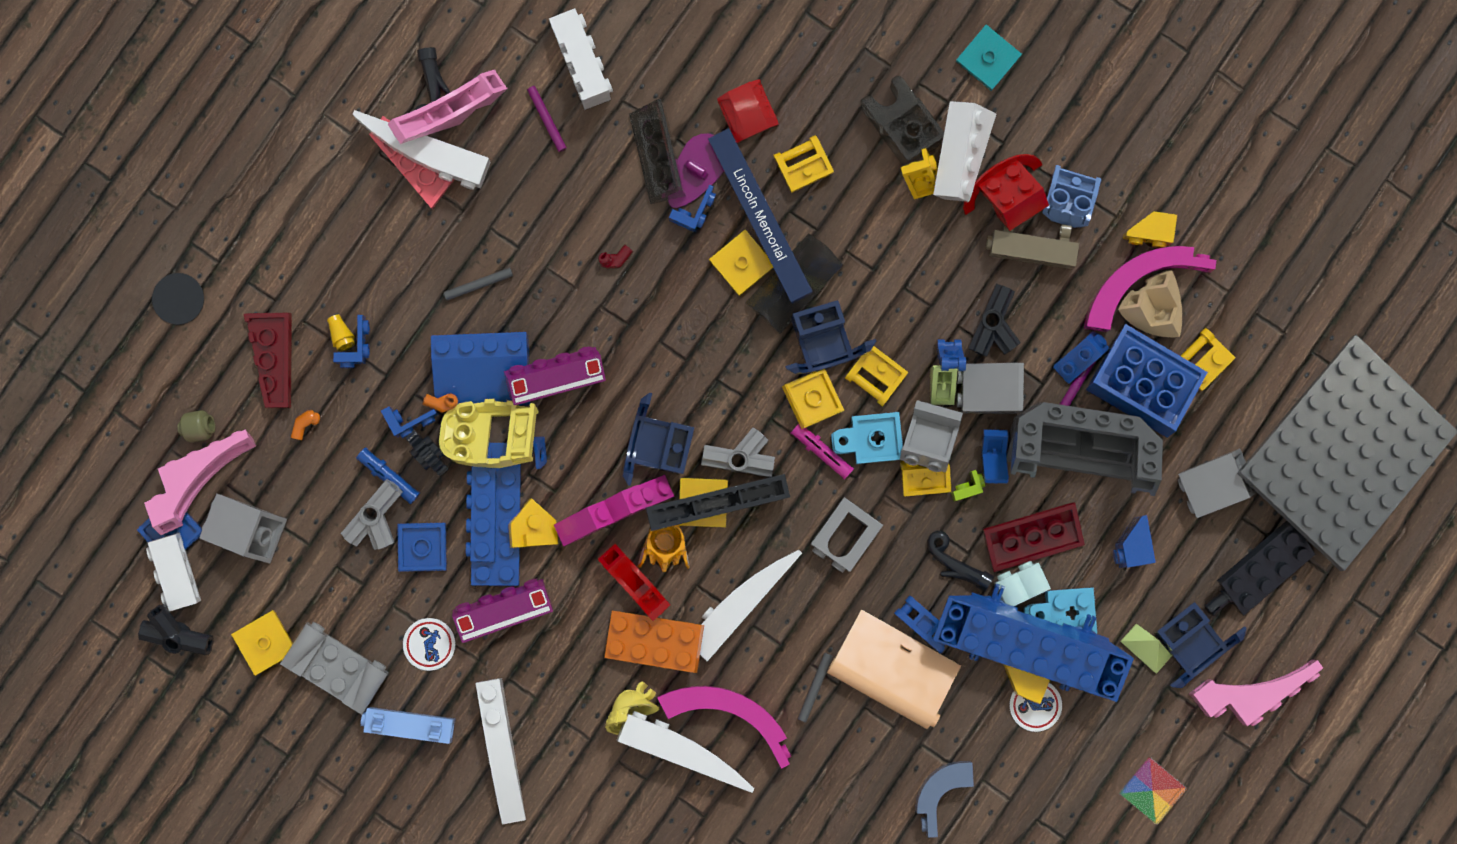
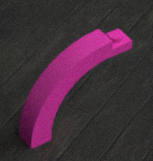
M1185 246L1159 248L1133 258L1115 271L1102 284L1090 304L1083 329L1102 332L1111 330L1113 315L1120 299L1128 288L1143 276L1171 268L1211 273L1216 268V260L1210 259V256L1205 254H1196V257H1193L1194 247Z
M713 686L685 687L657 697L668 719L680 713L696 709H718L743 718L753 725L765 738L781 769L790 764L788 758L791 755L786 745L780 746L779 742L787 739L785 733L763 707L748 697L732 690Z

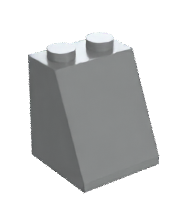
M1024 363L966 364V371L957 370V384H961V393H957L956 404L957 407L961 408V413L1019 414L1023 411Z
M1240 448L1178 474L1180 477L1178 479L1179 486L1183 492L1186 491L1189 498L1187 501L1188 508L1192 514L1195 513L1197 518L1248 499L1257 493L1237 474L1246 463Z
M216 493L199 538L239 555L271 563L287 519Z

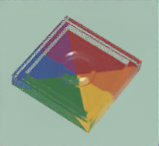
M1148 757L1119 794L1153 823L1158 825L1187 790V787L1155 760Z

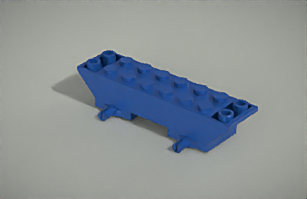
M995 584L992 596H982L973 592L971 595L948 596L933 641L969 652V658L972 660L974 658V661H978L979 656L1061 683L1059 688L1062 690L1065 688V691H1069V688L1073 687L1115 702L1118 701L1134 658L1109 642V638L1098 635L1092 630L1097 619L1095 616L1092 615L1091 618V615L1087 614L1083 627H1074L1065 623L1059 625L1020 612L1018 607L1006 604L1001 600L1005 587L1003 585L1000 586V584Z

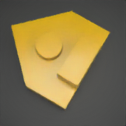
M532 498L525 503L520 512L508 524L510 548L558 544V535L554 524L557 523L556 520Z

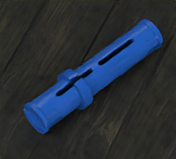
M365 447L356 457L358 461L372 471L371 474L374 477L377 476L382 481L388 479L398 485L403 492L400 496L410 505L419 496V491L415 490L386 465L387 462L385 460L381 461L371 453L368 448Z

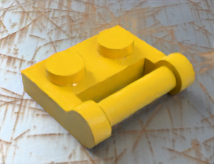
M816 135L810 137L809 141L782 154L778 152L773 155L791 193L834 173ZM812 149L815 150V155L787 167L785 162Z
M1207 328L1200 332L1201 336L1181 355V357L1189 361L1206 343L1212 346L1195 363L1196 366L1208 372L1199 388L1200 391H1203L1236 358Z
M873 346L869 353L859 358L845 379L856 383L878 400L877 403L883 407L908 374V371ZM863 368L887 386V390L883 393L859 375V370Z

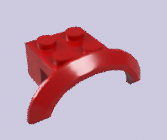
M1019 154L1004 159L990 167L976 180L970 201H964V214L967 215L975 209V200L980 191L991 202L997 217L1009 231L1049 206L1043 187L1023 166H1029L1034 171L1043 165L1041 160L1034 155Z

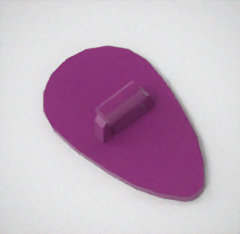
M699 134L694 136L683 148L669 183L668 200L672 208H679L696 200L724 172L708 138L714 135Z

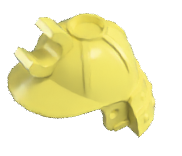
M642 681L637 685L636 691L625 690L619 694L605 724L607 732L618 735L623 722L627 720V714L632 715L633 711L644 715H650L659 711V707L649 701L655 697L656 692L650 688L644 694V690L648 685Z

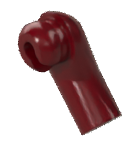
M624 244L617 254L601 253L598 261L606 269L620 268L631 256L633 250Z

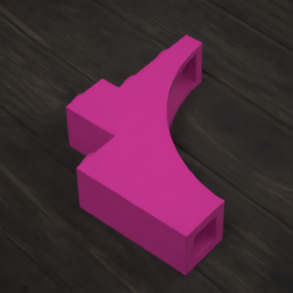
M663 475L586 507L554 524V527L564 547L643 511L646 507L666 501L674 497V494L666 476Z

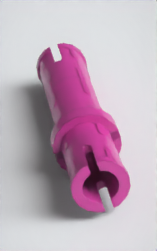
M799 424L790 433L806 446L805 449L808 452L811 450L844 480L854 469L824 444L818 434L815 436L807 428L801 429ZM824 452H825L827 455H829L834 461H836L840 466H838V465H837L835 462H833L828 456H826V455L824 454Z

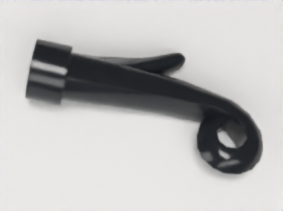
M435 47L417 50L430 103L441 98L440 88L445 94L450 93L438 69ZM428 104L418 105V106L415 108V110H417V109H419V108H421V107H423V106H426V105H428Z
M941 530L932 532L927 540L929 552L943 566L951 570L940 572V576L967 581L976 585L975 587L981 591L986 592L994 575L987 571H980L944 553L943 551L946 550L950 543L949 536ZM935 539H943V545L936 547Z

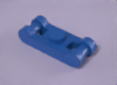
M937 339V355L941 371H949V369L966 371V357L963 354L961 339H954V342H945V339Z
M909 595L905 600V605L901 609L898 608L894 614L941 654L945 650V644L933 641L932 637L936 632L939 620ZM915 609L919 614L912 620L908 614Z

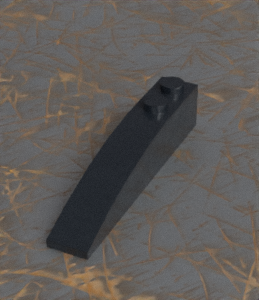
M785 474L646 507L645 509L650 529L654 531L790 498Z

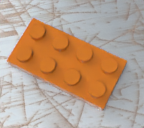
M612 611L604 658L697 673L704 625L656 618L652 621L648 616Z

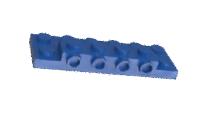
M489 443L487 458L506 456L507 443ZM521 464L503 468L472 466V471H467V485H471V495H467L466 500L467 509H471V519L467 518L466 532L471 533V542H466V557H470L471 585L519 586L520 547L510 548L508 524L520 512Z

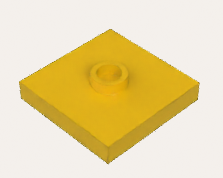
M746 230L741 232L709 259L738 296L773 269L766 253Z
M825 369L813 372L782 386L801 429L844 411Z
M680 478V499L728 488V480ZM727 513L679 524V526L726 528Z
M275 610L270 611L231 634L255 676L282 661L293 644Z

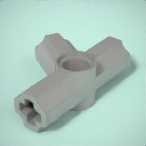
M752 427L734 450L704 445L701 466L730 470L735 473L742 472L772 477L775 457L758 454L769 440ZM739 455L743 457L744 465L742 467H735L731 462L733 456Z
M386 479L341 532L344 539L350 544L358 546L368 534L374 550L393 544L394 539L384 514L403 493L399 486L393 481ZM367 508L375 509L377 517H370L367 514Z

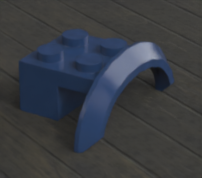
M838 300L793 313L791 321L805 364L794 363L785 367L786 370L794 374H807L831 368L869 353L876 343V339L864 342L862 345L851 350L844 328L845 319Z
M648 393L641 398L630 436L623 469V477L629 486H631L634 464L682 475L684 474L695 427L646 417L652 393Z
M1195 602L1189 605L1154 633L1185 671L1170 686L1183 688L1215 660L1241 642L1245 637L1247 628L1245 626L1225 641H1222L1208 624L1210 620Z

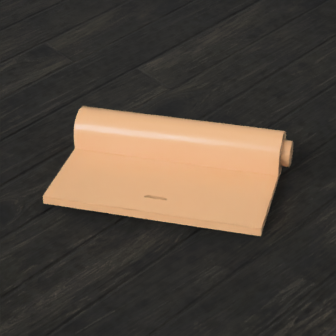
M861 610L827 673L923 728L928 729L930 726L934 728L940 718L938 711L961 665Z

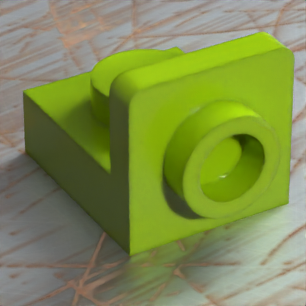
M976 470L970 471L973 486H970L969 482L955 486L956 491L951 492L953 501L983 493L982 488L985 487V482L982 474H977Z

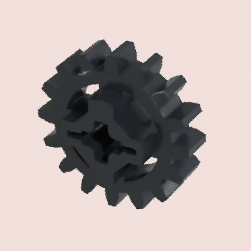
M413 430L405 437L413 447L410 451L411 455L426 471L431 467L441 476L449 469L441 459L444 456L443 452L429 436L423 439Z

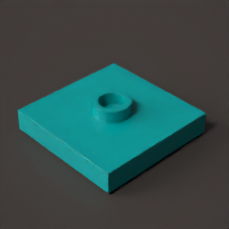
M985 25L955 62L992 91L1021 57L1022 53L988 25Z

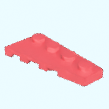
M382 116L381 120L390 122V120ZM370 133V137L433 210L452 182L439 178L438 173L404 157Z

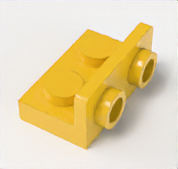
M926 148L921 149L924 160L912 162L901 167L902 175L914 199L934 194L938 168L934 155L929 156Z
M900 461L904 496L951 492L949 464L945 473L942 471L934 472L921 465L913 466L905 461Z

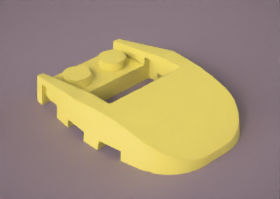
M485 399L484 402L474 404L472 401L459 403L455 408L448 410L442 419L439 436L440 449L452 461L468 466L503 468L533 461L532 450L538 409L533 403H530V407L513 405L512 401L498 402L495 399ZM510 416L506 456L487 458L492 417Z

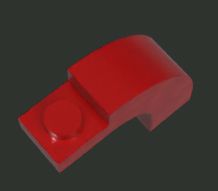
M616 544L598 559L652 621L670 606V603Z

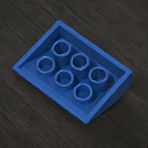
M1125 324L1096 370L1086 390L1124 413L1140 417L1151 429L1168 438L1177 430L1208 372Z
M527 332L431 336V360L435 397L439 398L451 393L458 398V404L470 401L473 404L481 403L485 399H495L498 402L511 401L504 371L509 370L515 365H529V339ZM531 401L526 402V403H522V404H518V405H519V406H528V405H530Z

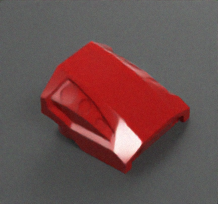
M760 79L743 84L717 98L728 128L737 144L766 129L779 125Z

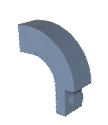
M971 761L945 764L933 771L921 785L916 798L915 812L917 814L925 813V817H921L922 832H926L928 838L938 837L936 811L942 795L953 788L974 787L973 765Z

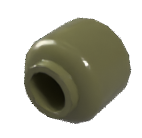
M204 410L185 413L178 423V433L189 443L206 441L215 432L214 418Z

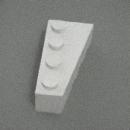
M574 8L549 18L550 25L584 109L586 110L611 100L610 92H613L609 79H604L601 71L604 70L600 57L595 58L593 49L596 47L591 35L586 36L583 29L587 27L583 15H578Z
M950 101L933 195L945 200L970 201L996 113L976 103Z

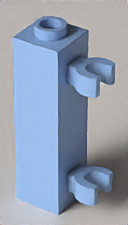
M374 707L367 708V711L361 717V726H364L365 733L446 744L452 743L455 718Z

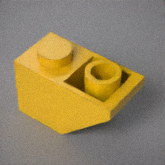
M1154 211L1125 232L1123 239L1129 240L1128 243L1133 245H1143V242L1151 243L1154 248L1170 246L1174 242L1177 215Z
M1003 664L1015 694L1040 704L1050 680Z

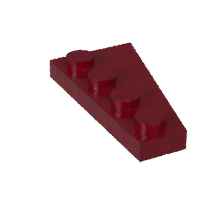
M292 313L243 314L248 325L249 341L252 343L255 355L253 358L258 368V379L265 408H291Z

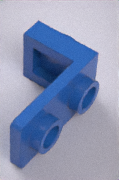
M357 315V352H334L333 362L340 364V368H354V364H366V358H369L370 348L369 344H366V335H369L370 324L364 315Z
M1093 330L1075 348L1054 365V369L1067 383L1072 382L1109 349L1105 338Z
M984 430L981 453L985 483H1008L1009 481L1006 458L1008 430Z

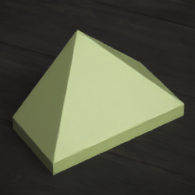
M1135 624L1120 641L1156 674L1172 657L1158 639L1138 624Z

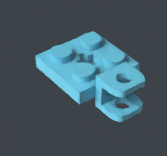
M899 412L852 416V428L839 429L831 434L832 450L837 454L855 453L856 464L900 460L903 444ZM876 431L879 432V435L884 436V440L880 441V445H876L875 441L871 440ZM839 438H844L846 444L841 445L839 443Z
M1094 587L1045 591L1046 603L1029 604L1024 607V613L1035 616L1037 613L1038 618L1059 625L1065 623L1074 627H1083L1087 614H1090L1091 618L1092 615L1096 617ZM1070 606L1077 612L1073 620H1071L1070 616H1066V611L1070 610ZM1095 621L1092 630L1097 634V623Z

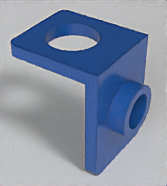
M534 437L533 447L536 469H541L547 463L545 437Z

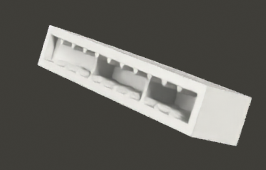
M354 110L353 116L394 151L416 164L438 173V177L443 180L452 182V179L461 181L460 185L468 189L474 190L475 187L481 189L491 163L488 157L429 136H423L400 144L388 126L389 122Z
M797 550L756 573L736 588L715 609L710 607L704 613L702 618L705 621L701 624L704 625L700 655L706 661L712 657L802 554L801 551Z
M502 678L477 682L476 689L502 824L524 821L526 816Z
M633 711L632 715L627 714V720L623 722L617 737L618 742L753 793L754 788L734 769L694 741L668 729L670 724L657 719L655 724L646 721V715Z

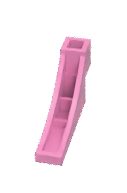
M495 70L481 73L473 80L440 99L392 119L388 126L399 143L402 144L460 125L476 109L492 104L507 88Z
M246 429L234 432L230 437L221 441H214L199 451H192L179 460L167 462L165 466L158 469L166 493L156 495L144 504L152 527L160 535L183 526L182 520L189 506L212 476L242 453L256 447L253 438Z
M1310 660L1300 668L1282 677L1249 685L1215 684L1213 680L1207 679L1189 694L1207 717H1219L1227 710L1225 706L1228 705L1242 725L1254 726L1263 719L1262 715L1268 710L1272 712L1282 705L1281 700L1286 696L1292 697L1301 690L1299 686L1306 681L1310 683L1320 676L1318 672L1323 667L1318 660Z

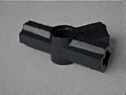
M1000 284L995 285L985 310L980 316L979 324L968 346L969 350L987 357L993 342H995L1003 355H1005L1021 343L1004 320L1015 291ZM988 314H993L997 318V324L994 327L986 323V316Z
M164 604L157 605L154 609L150 610L147 615L150 621L143 620L138 632L139 640L162 645L164 650L169 653L177 654L181 650L209 656L212 651L213 635L191 631L184 623L177 622Z

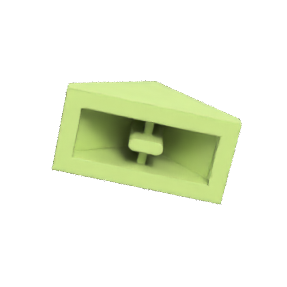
M933 365L930 368V403L932 405H954L958 369L941 371L940 365Z

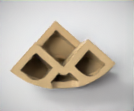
M1172 270L1146 279V285L1136 292L1131 290L1122 301L1118 309L1119 312L1136 328L1156 336L1180 337L1182 304L1178 284Z

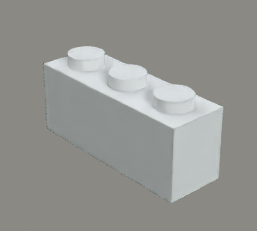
M180 532L148 542L149 547L146 548L149 560L154 562L156 568L154 570L155 580L157 584H161L163 593H161L162 603L166 607L168 606L169 611H173L200 602L201 598Z

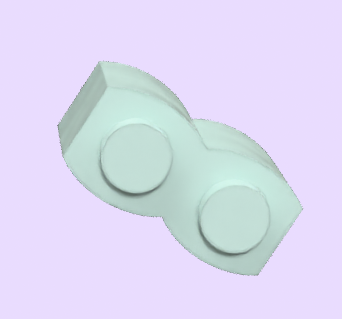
M1032 561L1018 566L1020 571L1011 574L1010 571L998 575V581L994 582V586L995 584H1000V586L1003 585L1005 587L1001 600L1012 606L1051 589L1040 564H1033Z

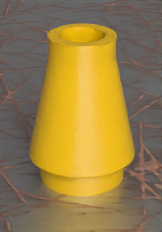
M338 314L329 317L327 322L333 347H336L339 352L355 345V336L344 323L341 316Z

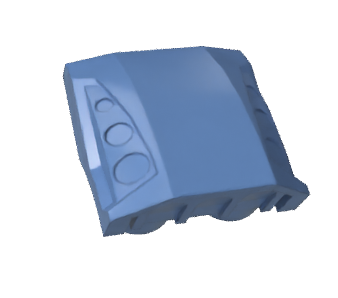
M1056 165L1047 195L1049 206L1044 208L1042 213L1053 222L1069 225L1073 228L1088 226L1098 195L1101 178L1097 177L1095 179L1060 168L1061 166Z

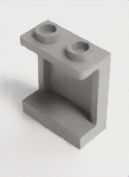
M917 400L906 440L901 450L900 460L905 461L909 465H921L934 472L942 471L946 473L963 413Z

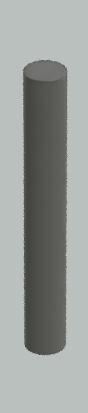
M509 267L445 291L444 296L448 301L513 276L511 268Z
M823 654L798 720L807 722L833 658L832 655Z

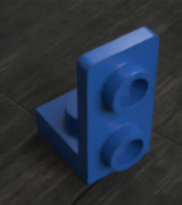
M709 185L695 218L691 217L692 214L679 208L678 211L672 209L669 221L693 232L696 231L697 227L702 228L707 217L703 213L707 206H712L716 194L713 193L714 186Z
M389 406L381 410L395 437L401 436L402 439L408 436L417 426L422 424L425 427L436 421L434 417L439 415L433 409L402 426L401 423L404 420L398 409L393 410Z

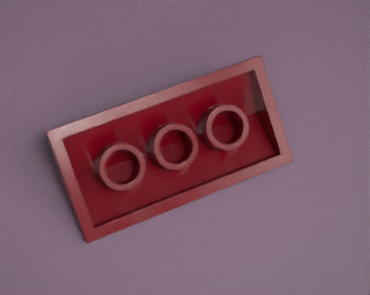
M1075 502L983 529L985 546L994 572L1085 545Z

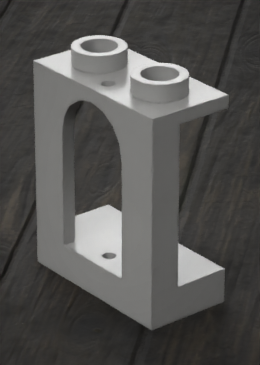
M844 497L818 535L811 542L810 545L814 547L812 552L822 559L827 556L833 560L831 565L843 573L845 570L850 572L883 524ZM848 513L867 526V528L846 556L836 557L829 552L828 541Z

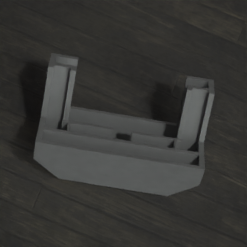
M1038 402L1014 417L1009 432L1006 458L1008 462H1011V474L1014 475L1016 472L1030 474V477L1035 478L1037 466L1131 480V493L1142 491L1149 492L1150 496H1155L1162 480L1163 440L1137 416Z

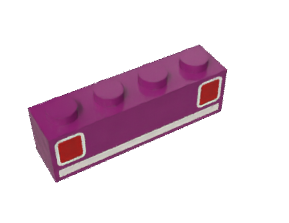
M583 347L578 352L570 354L560 353L556 355V358L548 360L538 359L532 364L526 366L515 365L509 370L504 371L509 397L513 405L606 381L601 355L596 347Z
M531 579L526 581L521 587L505 588L498 595L492 596L489 594L482 596L475 603L469 604V602L459 604L453 610L452 618L460 639L464 643L553 612V606L544 580Z

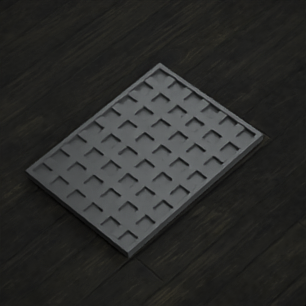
M1353 335L1237 474L1340 571H1345L1457 434V430L1357 335Z

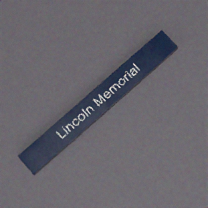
M728 128L708 138L791 303L793 304L813 294L730 129Z

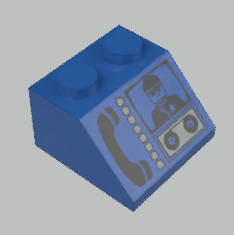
M1147 515L1134 517L1116 542V550H1113V559L1115 564H1119V568L1156 563Z

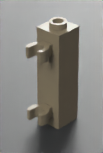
M1003 224V231L994 230L992 236L988 235L986 249L990 250V257L1073 269L1076 267L1079 243L1069 242L1072 228L1069 225L1060 226L1059 240L1013 233V229L1009 231Z

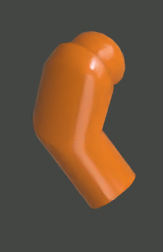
M451 393L439 398L426 394L422 405L443 413L455 408L458 404V398Z
M307 410L295 419L290 438L302 441L305 427L310 424L317 425L320 421V415L313 410Z

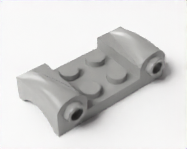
M307 622L280 664L341 700L343 704L362 715L389 673L385 670L387 667L377 660L371 662L324 632L325 628L318 623L312 622L310 624Z

